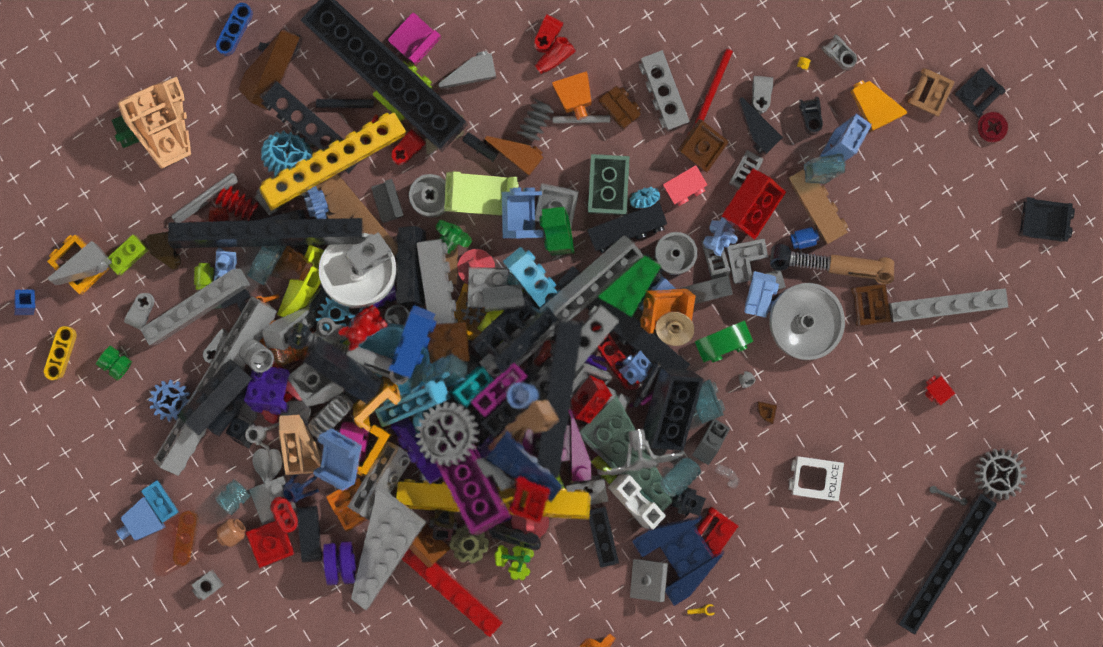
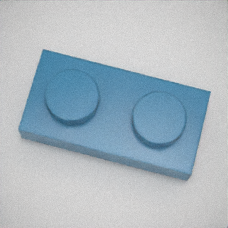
M158 480L141 491L162 523L179 513Z

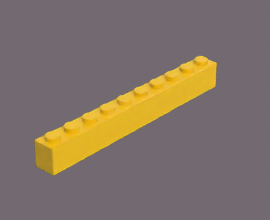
M411 479L398 482L396 499L409 509H436L460 512L445 481L442 484H434V482L429 484L427 480H424L423 483H415L416 481ZM499 486L496 487L507 509H509L516 488L501 491ZM561 488L552 502L547 500L543 517L589 520L591 496L589 493H586V490L575 489L574 492H567V489ZM525 490L520 502V506L523 508L528 496V491Z

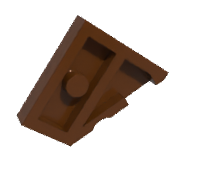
M287 246L270 276L278 279L304 281L313 264L294 246Z

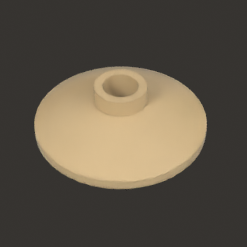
M669 312L658 319L656 333L664 343L680 346L692 339L694 325L686 315L679 312Z

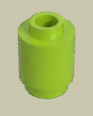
M199 263L198 267H194L195 290H201L213 282L214 267H210V263Z

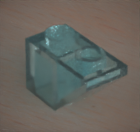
M843 154L817 157L804 164L805 182L826 184L845 172Z

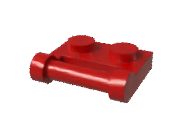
M518 477L515 483L514 498L508 510L514 515L541 523L550 489L528 482L524 477ZM525 490L528 491V496L523 508L520 506V502Z
M710 506L707 510L708 514L697 530L702 535L714 517L719 519L704 540L715 556L722 551L739 526Z

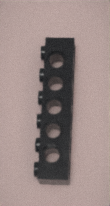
M276 80L260 96L263 100L261 104L269 111L273 108L278 113L276 117L283 123L288 121L292 125L290 129L298 136L302 133L307 138L305 142L313 149L317 146L320 150L325 151L329 149L328 146L337 140L339 142L344 140ZM285 98L286 106L284 108L277 107L278 99ZM294 111H300L301 117L297 121H293L291 118V114ZM310 123L315 125L313 133L306 132V126ZM323 136H328L330 139L329 144L326 146H322L320 143ZM349 146L343 149L346 154L354 152L353 148ZM328 156L326 158L327 161L329 159H332L335 163L337 162V159L334 156ZM359 162L341 171V173L346 171L349 174Z

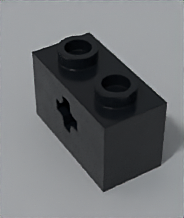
M507 399L481 424L493 437H496L525 409L513 407Z

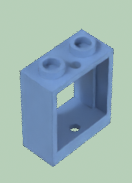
M855 114L833 131L819 158L835 169L857 153L871 124L858 114Z

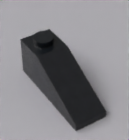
M741 97L738 103L751 141L754 144L753 148L760 155L762 153L766 155L783 137Z

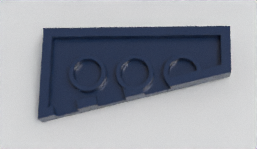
M506 431L489 453L486 460L515 479L524 477L528 482L549 488L548 500L552 502L563 485L546 468H542L533 455L530 457L523 450L524 447L519 442L516 443L511 438L512 435Z

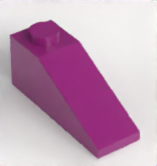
M513 363L471 401L472 405L486 419L507 399L508 389L515 383H522L527 378V375Z

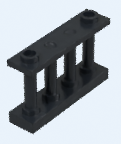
M526 291L522 293L524 308L504 310L470 343L481 358L484 359L488 354L493 356L492 361L502 373L515 363L558 320L548 306L542 311L536 308L538 305ZM529 314H532L535 318L528 325L522 322ZM515 327L522 330L515 338L508 335ZM503 340L508 345L499 352L495 347Z

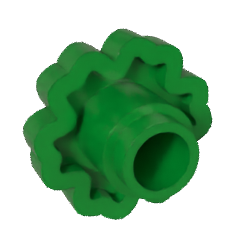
M445 220L438 221L436 230L442 234L439 239L443 238V243L446 242L448 254L455 251L458 245L469 247L472 238L463 232L459 226L448 223Z

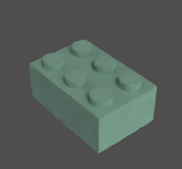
M591 154L588 198L589 214L626 215L630 156Z

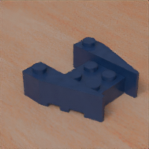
M701 516L656 526L653 530L648 529L632 541L642 558L660 547L680 578L665 587V593L674 606L692 595L725 553L721 551L714 556L698 532L695 524L702 519Z

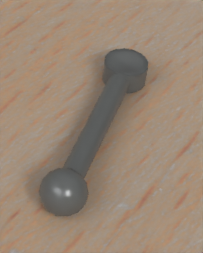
M931 486L929 489L931 493H938L958 501L963 506L968 503L967 499H961L938 490L936 486Z

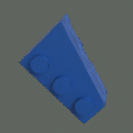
M415 305L413 306L388 370L411 378L416 364L420 365L424 354H421L422 349H426L430 341L427 335L429 331L433 332L437 322L434 321L435 313Z

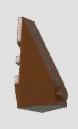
M282 29L245 71L238 90L250 103L268 110L261 104L263 100L260 96L274 80L282 85L300 39L299 36Z

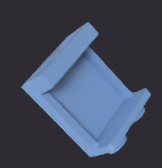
M510 188V192H502L503 238H544L543 230H535V196L542 195V191H535V188H523V192H521V188Z
M331 428L319 435L318 442L324 445L321 466L315 469L313 474L337 489L345 490L355 484L362 445Z

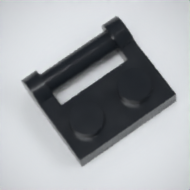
M981 67L954 96L977 118H980L983 115L982 112L999 95L1002 96L1006 90ZM991 86L994 91L976 107L973 103Z

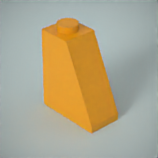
M862 80L854 84V89L850 91L863 118L871 124L870 132L907 114V111L871 81L864 83Z

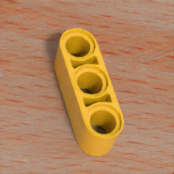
M60 327L55 334L44 368V375L49 380H59L65 374L77 336L76 331L71 327ZM65 330H69L71 334L68 340L62 338V333ZM59 348L64 350V356L61 359L56 356V351ZM53 366L58 368V375L56 377L50 374V369Z

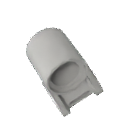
M836 34L826 46L821 47L824 53L843 70H851L857 62V55ZM850 56L853 59V63L850 65L845 64L843 57Z
M755 75L753 77L751 105L759 114L766 112L770 106L773 77ZM759 100H762V103L766 105L760 108L759 104L756 103H758Z
M150 293L137 295L124 319V323L139 330L144 327L154 306V297ZM147 297V302H149V304L142 306L143 302L141 301V298L143 299Z
M224 328L217 333L203 352L204 360L210 364L213 359H208L210 357L208 353L216 351V356L229 334Z

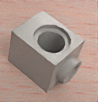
M211 570L192 584L194 588L192 591L198 599L202 598V600H205L224 584L215 572ZM203 581H208L211 584L210 591L202 589Z

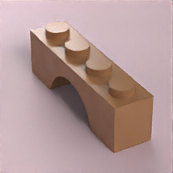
M536 400L530 403L529 408L525 412L520 413L515 422L507 425L502 434L494 437V441L488 446L490 451H492L506 431L512 435L511 438L516 443L519 442L521 445L527 429H531L534 433L548 431L559 420L548 400Z

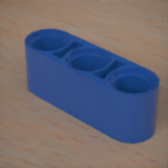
M239 3L234 7L216 42L217 50L224 56H230L235 52L252 19L253 11L246 3ZM242 8L248 9V14L245 17L239 16V11ZM233 25L239 26V31L236 34L230 33V28ZM224 42L230 43V48L227 51L221 50V45Z

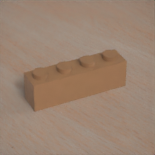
M808 166L789 177L788 181L824 243L827 245L848 233L846 230L848 225L843 218L840 219L837 215L838 208L833 201L830 203L827 198L829 193L825 186H820L817 181L819 176L815 169H810Z

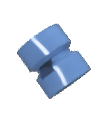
M515 383L508 389L507 399L509 404L515 408L528 409L530 403L536 400L540 401L541 395L539 389L534 385Z

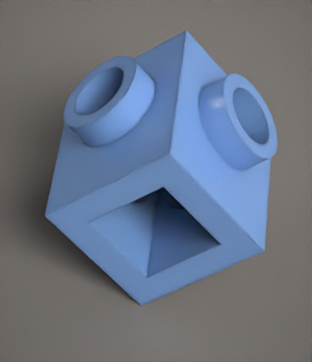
M639 351L633 356H627L622 361L624 365L619 371L632 385L636 381L642 382L648 376L647 372L653 364Z

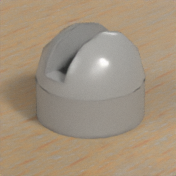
M744 371V375H739V382L743 388L752 386L756 381L751 372Z

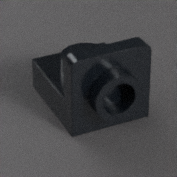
M235 417L225 434L234 442L248 449L252 445L245 436L250 425Z

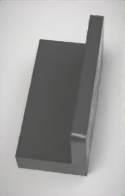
M392 179L371 187L382 223L404 217Z
M520 284L483 289L485 312L524 308V298H522Z

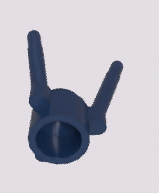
M293 474L290 480L283 485L285 488L283 490L285 498L290 502L296 503L300 499L318 493L319 489H315L302 494L303 488L319 477L313 476L303 484H300L298 482L293 483L299 475Z

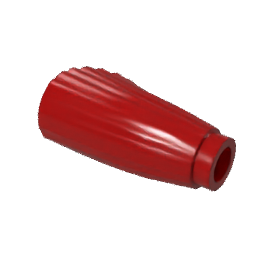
M558 37L534 66L540 74L546 73L564 62L576 50L566 37Z

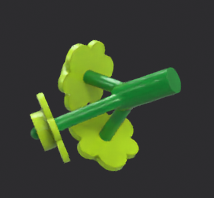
M500 545L494 556L496 566L504 567L505 562H508L509 559L517 560L512 562L508 572L511 573L510 577L513 580H525L526 576L530 575V569L526 568L525 563L530 562L534 556V551L514 546L512 548L514 554L511 556L508 554V548Z

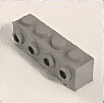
M387 441L347 507L370 521L377 489L381 487L391 494L410 463L407 452Z

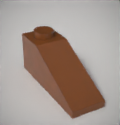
M490 136L485 137V141L528 176L534 172L544 159L542 156L543 152L536 146L532 148L526 144Z

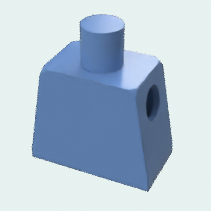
M143 497L121 517L124 526L116 530L122 540L131 535L136 541L162 530L166 526L161 522L147 499Z

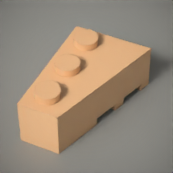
M300 415L280 416L279 433L285 475L314 473V470L321 466L323 454Z

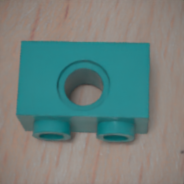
M476 367L453 387L449 393L459 405L467 407L494 379L484 367Z

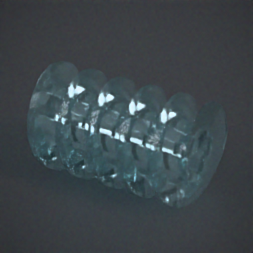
M682 458L661 479V488L670 497H674L676 494L680 495L701 474V469L695 461L689 458Z

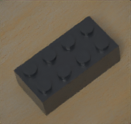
M660 367L643 427L645 440L648 441L651 448L684 450L704 378L695 372Z

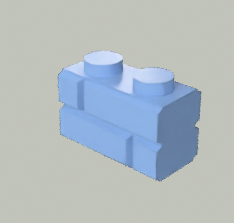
M756 271L753 273L745 303V313L767 317L768 311L771 312L774 301L771 300L772 295L777 294L779 287L775 276Z

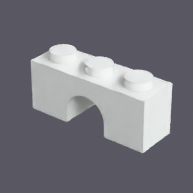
M619 474L608 486L610 491L643 528L653 530L666 517L654 502H650L639 492L642 488L630 475Z

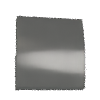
M487 456L476 460L485 478L493 476L501 491L516 486V479L487 461Z

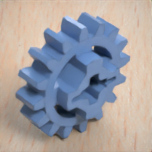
M315 186L306 191L307 195H304L305 205L310 217L326 219L325 212H328L327 202L323 191H318Z
M169 380L168 384L165 381H161L162 386L155 385L157 391L150 392L154 395L153 398L149 399V401L153 402L150 409H156L154 415L161 414V420L167 417L168 421H171L172 417L177 420L179 418L177 415L189 401L187 396L190 395V392L185 393L184 390L187 387H179V381L175 385L173 380ZM170 387L177 389L180 393H173ZM162 391L163 396L161 400L158 401V396ZM168 396L177 398L172 401V406L167 403L163 404V402L169 399ZM181 400H183L182 406H181V408L178 410V407H177V406H178L179 402H180ZM161 408H168L170 413L162 411Z

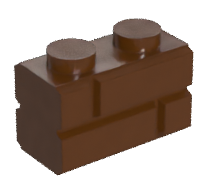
M616 85L599 99V103L624 131L641 116L639 112L641 108L635 101L630 102L627 98L629 94L623 87L618 88Z

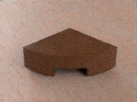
M758 401L760 416L766 422L773 424L777 405Z

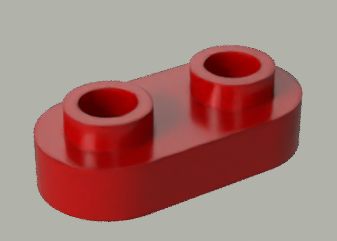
M284 497L275 498L270 505V509L278 527L286 533L294 531L298 525V519L291 503Z

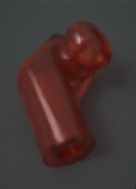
M546 340L543 343L540 353L533 361L536 366L541 367L550 357L551 343H555V341Z

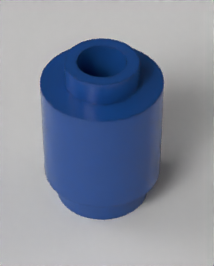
M812 227L794 231V234L790 235L793 249L798 248L801 250L817 245V241L820 240L817 229L813 230Z

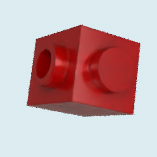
M933 375L926 381L927 385L924 387L926 397L931 402L934 400L938 406H941L956 394L942 376L936 377Z

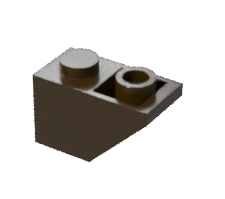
M168 231L147 235L150 254L172 270H179L178 265H181L180 255L176 254L175 248H171L168 242Z

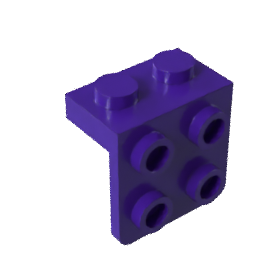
M270 367L264 372H256L252 369V380L248 384L244 400L251 407V410L255 412H263L265 410L276 415L288 413L289 405L283 398L290 374L289 371Z

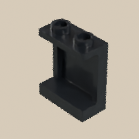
M1030 197L1024 198L1019 236L1067 242L1068 238L1072 237L1073 228L1070 227L1071 219H1074L1075 208H1072L1073 203L1037 200Z

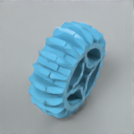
M284 130L281 134L276 131L274 136L270 135L268 140L264 141L261 149V161H264V167H268V172L274 171V175L277 176L284 169L288 168L291 170L295 168L297 162L313 158V151L310 145L305 143V137L299 138L300 136L293 135L292 131L286 134Z

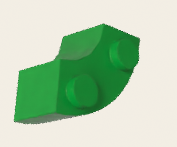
M566 208L542 209L539 222L546 235L544 240L545 250H548L551 256L574 254L572 230Z
M744 320L695 341L703 363L709 360L714 363L723 359L721 355L735 349L738 353L747 349V344L754 341Z

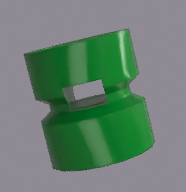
M110 345L99 357L96 365L103 371L108 370L109 375L119 381L130 368L132 361L126 356L120 357V352Z

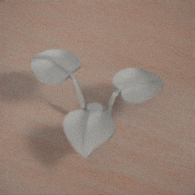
M303 401L287 402L289 405L288 413H280V415H300L307 427L310 420V406H306ZM245 402L237 418L250 425L245 434L246 439L251 443L256 442V445L264 447L254 453L253 466L263 482L266 483L278 475L283 465V458L279 450H270L269 446L261 441L265 439L266 431L278 427L279 422L268 427L255 426L256 424L253 421L257 418V412L251 410V407ZM229 406L226 412L231 411L233 406Z
M644 430L628 432L630 444H628L626 464L607 471L597 469V473L600 475H618L629 470L652 468L658 466V463L669 462L681 457L684 454V450L678 454L654 455L648 441L645 440ZM645 447L651 457L650 461L643 459L642 450H645ZM633 448L634 452L638 451L639 459L630 465Z

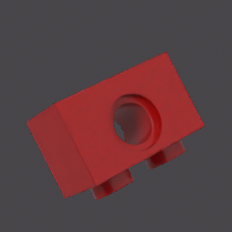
M589 376L572 397L570 409L576 419L590 424L612 394L604 381Z

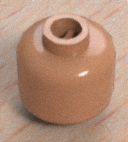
M227 519L217 528L218 542L223 546L234 547L245 537V526L238 519Z

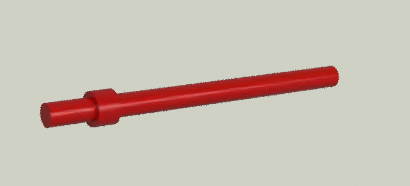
M725 50L694 126L699 119L704 121L733 53L732 50Z

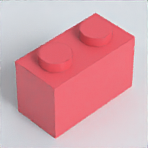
M695 165L664 183L662 187L673 206L677 203L681 206L689 201V196L694 194L697 197L704 193L707 183Z

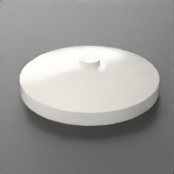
M364 233V239L370 234ZM355 244L328 245L320 259L319 277L325 292L335 302L347 307L362 308L379 302L390 292L394 285L397 271L393 253L391 258L360 277L346 256L348 249ZM367 250L363 255L370 256L373 252Z

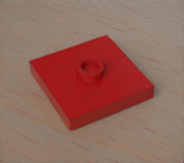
M276 521L245 532L259 568L296 554L288 533L281 530Z

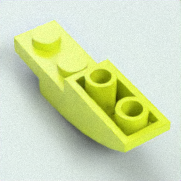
M311 245L308 246L305 258L313 265L304 281L290 280L277 315L285 317L307 306L321 283L319 263L324 250Z

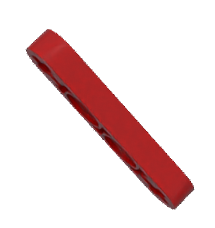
M596 326L592 330L597 331L601 326ZM608 334L603 339V341L607 339L608 342L604 343L601 347L598 345L596 349L622 386L628 391H633L640 386L641 382L636 381L634 383L635 386H629L627 384L628 380L624 377L622 378V374L616 369L615 364L617 361H623L626 357ZM610 345L614 348L612 356L605 354V346Z

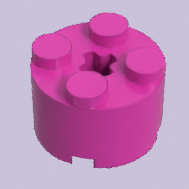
M343 421L340 433L362 445L359 462H365L366 447H368L370 439L369 431L364 427L362 429L359 428L354 422Z

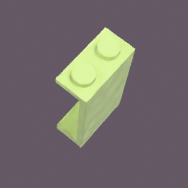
M446 172L444 211L502 216V192H510V188H519L517 177Z

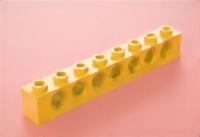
M394 112L390 115L389 113L383 114L378 118L379 121L374 124L372 122L365 124L362 127L363 130L357 133L353 131L345 136V140L341 142L337 140L328 146L329 149L325 151L319 150L312 154L313 158L307 161L303 159L295 164V168L291 170L287 168L278 173L279 176L273 180L268 178L263 181L259 191L270 210L272 211L404 137L406 131ZM384 128L387 134L381 136L377 133V129ZM367 137L371 143L364 145L360 142V139ZM349 146L353 148L354 152L346 154L343 149ZM328 156H334L336 157L337 162L331 164L327 161L326 158ZM317 165L320 167V171L313 173L310 167ZM296 174L302 175L304 180L296 182L293 176ZM284 184L287 189L284 192H280L276 189V186Z

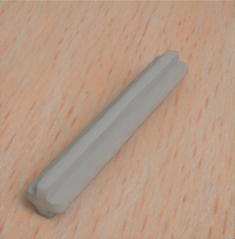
M233 173L224 177L172 214L173 220L175 222L184 221L215 199L224 187L228 189L238 182L237 177Z

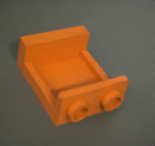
M686 288L646 291L643 300V315L640 320L641 327L648 333H653L658 319L669 312L682 313L692 321L696 295Z

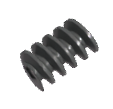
M534 99L537 104L530 105L534 111H527L530 118L525 117L523 119L527 125L521 124L520 128L523 132L517 131L516 133L531 141H540L537 133H544L540 127H547L544 120L551 119L547 113H554V111L547 104Z

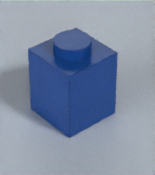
M15 290L14 315H34L35 290Z

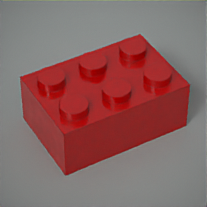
M753 168L735 193L730 204L725 208L722 217L738 231L755 240L784 197L786 191L769 176Z

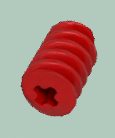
M232 186L228 189L224 187L219 193L215 204L218 206L222 203V209L228 207V212L232 213L235 211L236 217L242 214V221L247 219L251 221L258 209L259 202L252 205V198L245 201L246 194L238 197L239 190L232 193Z

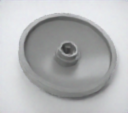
M801 283L787 288L777 297L771 308L769 326L775 343L784 353L796 359L814 360L826 356L838 345L845 328V316L840 301L829 289L814 283Z

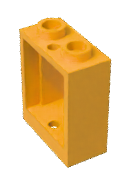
M70 235L63 241L64 245L59 250L57 248L49 255L50 259L47 262L57 271L61 267L57 261L75 243L82 249L87 244L78 235ZM108 267L104 272L84 278L79 284L75 281L68 283L78 294L83 295L110 268Z

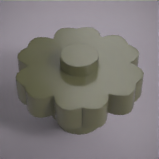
M467 524L457 528L456 535L452 536L450 548L455 550L454 557L461 562L469 560V562L475 563L483 558L482 553L488 551L489 540L484 537L485 531L475 535L471 534Z

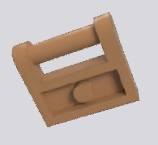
M922 68L920 80L912 97H909L907 104L939 117L955 81ZM928 78H931L934 81L924 103L918 100Z

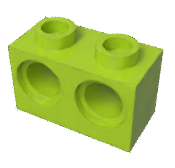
M131 235L108 257L111 261L109 266L117 275H123L149 249L136 235Z

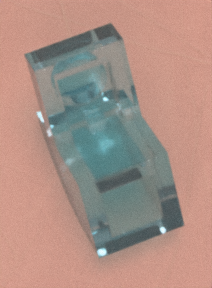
M262 246L247 276L265 285L286 247Z

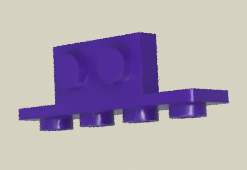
M406 417L391 424L392 430L398 437L400 446L406 449L410 461L417 465L427 482L431 484L442 478L443 476L437 464L432 463L431 458H425L427 452H420L423 446L417 445V442L421 438L415 437L418 433L409 418Z

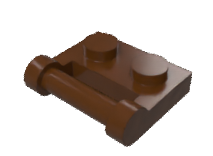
M886 284L851 288V293L854 294L857 315L856 326L891 322ZM867 292L870 319H865L861 296V293Z

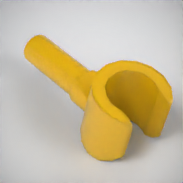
M800 57L797 67L808 70L811 60Z
M705 604L702 608L687 610V613H704L712 616L715 612L708 613L707 608L714 605Z

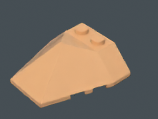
M177 77L149 86L118 102L124 121L160 168H164L191 155L189 133L185 127L187 116L186 112L183 111L182 101H185L184 94Z

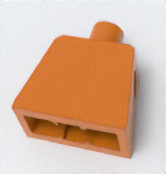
M587 71L552 82L553 89L565 112L574 111L577 120L587 118L588 115L585 107L592 105Z

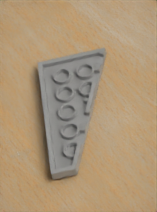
M381 487L377 489L351 597L353 601L365 610L371 606L426 523Z

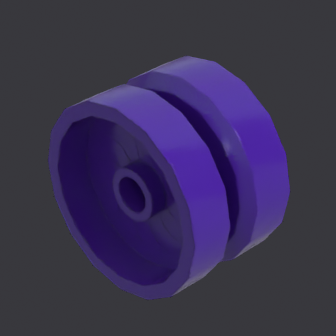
M341 542L339 554L335 543L324 544L323 556L327 586L338 585L340 573L344 584L355 583L356 562L352 542Z

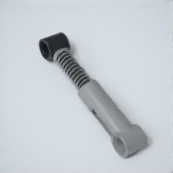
M297 323L290 330L288 343L294 349H303L304 347H309L320 336L314 335L307 325ZM324 338L325 341L371 372L388 377L393 383L398 385L407 382L408 377L388 370L393 360L392 358L360 347L350 351L349 346L346 347V344L343 346L342 343H336V341L333 342V340L330 341V339L326 340Z

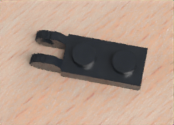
M501 523L488 529L492 538L522 548L536 551L542 546L539 537L531 532L525 534L519 529H509Z

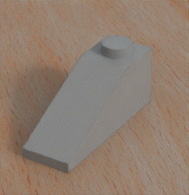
M487 51L476 53L475 57L469 59L439 83L440 89L496 78L492 54H488Z
M91 241L49 276L48 280L57 286L104 272L111 261L99 245Z
M307 306L268 325L262 330L266 348L285 350L289 347L288 337L293 325L302 323L310 329L317 324L315 310Z

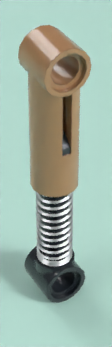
M776 244L771 248L770 266L777 271L786 270L789 266L797 265L798 267L800 265V268L802 266L803 268L810 266V269L817 267V270L824 268V271L827 269L830 274L875 279L880 284H890L894 280V261L887 257L879 258L878 260L833 254L830 257L825 255L823 257L820 255L819 257V255L815 256L814 254L812 256V254L809 255L808 253L806 255L805 253L802 255V253L798 252L795 254L784 244Z

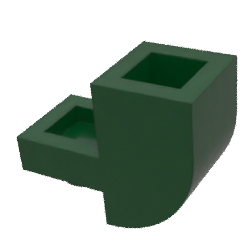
M123 116L111 120L117 133L114 135L116 141L120 142L123 148L140 142L124 121Z

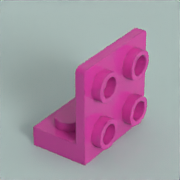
M412 13L390 36L388 41L416 66L438 43L441 35L436 30H432L415 13Z

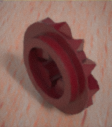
M988 112L979 119L977 130L980 137L986 142L995 143L1006 136L1008 123L1000 113ZM989 123H999L995 128V133L994 131L986 132V130H988V128L990 127Z

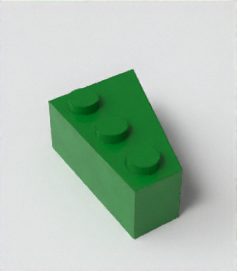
M645 255L598 297L632 316L659 271L661 264Z

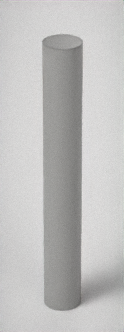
M588 115L587 118L577 120L576 116H553V124L610 122V115Z

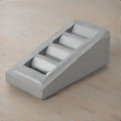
M747 150L729 184L739 189L743 183L737 181L736 178L739 177L744 181L746 178L739 173L740 170L747 174L751 172L744 168L743 165L746 164L758 170L764 159ZM749 157L758 163L754 165L746 159Z
M702 240L701 244L711 279L729 276L730 268L724 249L721 256L714 255L710 257L709 254L714 252L705 248L704 240ZM722 259V262L712 264L713 261Z

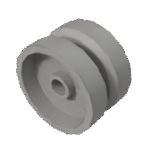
M434 174L422 175L411 185L409 191L410 203L420 215L432 218L446 212L444 211L446 181L442 177ZM429 193L434 194L433 200L427 198Z
M672 232L659 240L655 248L654 258L656 262L661 264L663 272L670 275H680L687 272L695 264L697 247L690 236L682 232ZM678 250L679 256L674 257L672 252Z

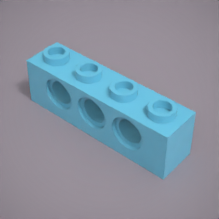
M519 247L503 263L541 309L560 290L556 291L554 281L550 277L546 278L544 276V273H546L544 268L539 263L537 265L534 263L533 260L536 259L529 250L525 252Z

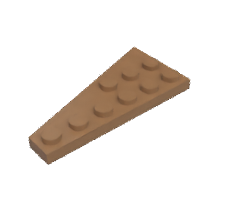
M312 165L310 170L313 173H318L320 167ZM338 174L316 185L318 191H323L327 202L328 212L326 214L328 219L362 218L364 233L376 234L379 232L393 255H397L398 245Z

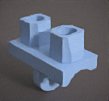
M722 217L720 221L712 220L710 231L715 233L714 237L705 236L703 244L705 248L713 250L715 255L721 256L724 247L735 244L738 238L734 234L735 229Z
M218 247L216 250L214 281L235 269L237 264L235 252H226Z

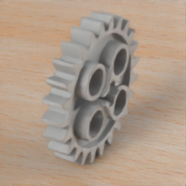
M444 402L443 408L440 404H437V410L430 407V414L423 413L426 419H419L422 426L416 427V429L421 431V433L415 435V437L421 438L417 442V445L423 446L420 452H427L425 458H431L432 463H436L438 460V465L442 466L445 461V464L450 466L452 461L455 465H458V459L465 461V454L471 456V453L468 451L469 449H476L472 443L478 442L474 435L479 434V432L473 428L477 427L478 424L471 423L475 417L468 416L470 411H463V406L459 405L457 407L455 403H452L449 407V404ZM453 416L454 421L448 426L447 419ZM438 420H441L443 428L439 425ZM434 427H437V434L435 436H432L431 430ZM445 430L450 431V432L448 433V436L451 438V440H452V441L455 443V445L457 446L456 449H454L451 440H450L449 438H446V437H445V436L447 435L446 432H445ZM463 432L464 438L458 442L457 435ZM447 443L448 448L442 453L441 446Z

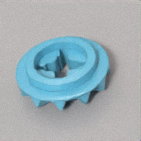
M644 187L642 190H637L636 193L632 194L630 203L635 208H647L654 205L660 199V193L657 188Z

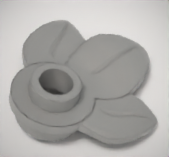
M330 318L320 319L316 325L317 331L313 333L320 337L323 336V339L336 341V343L347 339L346 336L338 334V331L344 327L335 324ZM323 324L329 325L327 331L322 329Z

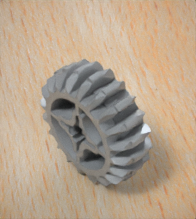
M343 393L330 400L308 423L307 428L310 433L319 439L320 434L333 428L353 407L352 401Z
M1000 448L999 454L996 449H993V456L986 452L985 455L988 459L980 457L979 459L983 464L977 463L976 467L981 469L980 471H974V474L980 475V478H976L975 482H982L978 489L985 487L983 494L987 495L990 492L989 498L991 499L996 495L997 500H1001L1003 494L1004 499L1008 500V493L1015 497L1014 489L1021 492L1022 489L1018 485H1025V482L1021 481V477L1027 478L1026 474H1021V471H1025L1026 467H1019L1023 460L1016 461L1018 454H1014L1011 457L1012 451L1008 450L1005 454L1003 448ZM1004 458L1011 464L1002 468L995 460ZM989 464H991L992 475L986 479V470ZM998 470L1005 471L1003 479L996 476ZM1015 470L1014 481L1010 484L1009 474ZM1000 481L1006 489L995 490L990 484Z

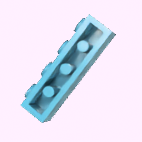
M433 380L424 384V389H421V386L410 390V395L407 392L400 394L401 401L396 405L391 400L384 401V406L375 410L382 428L450 399L444 382L435 383Z

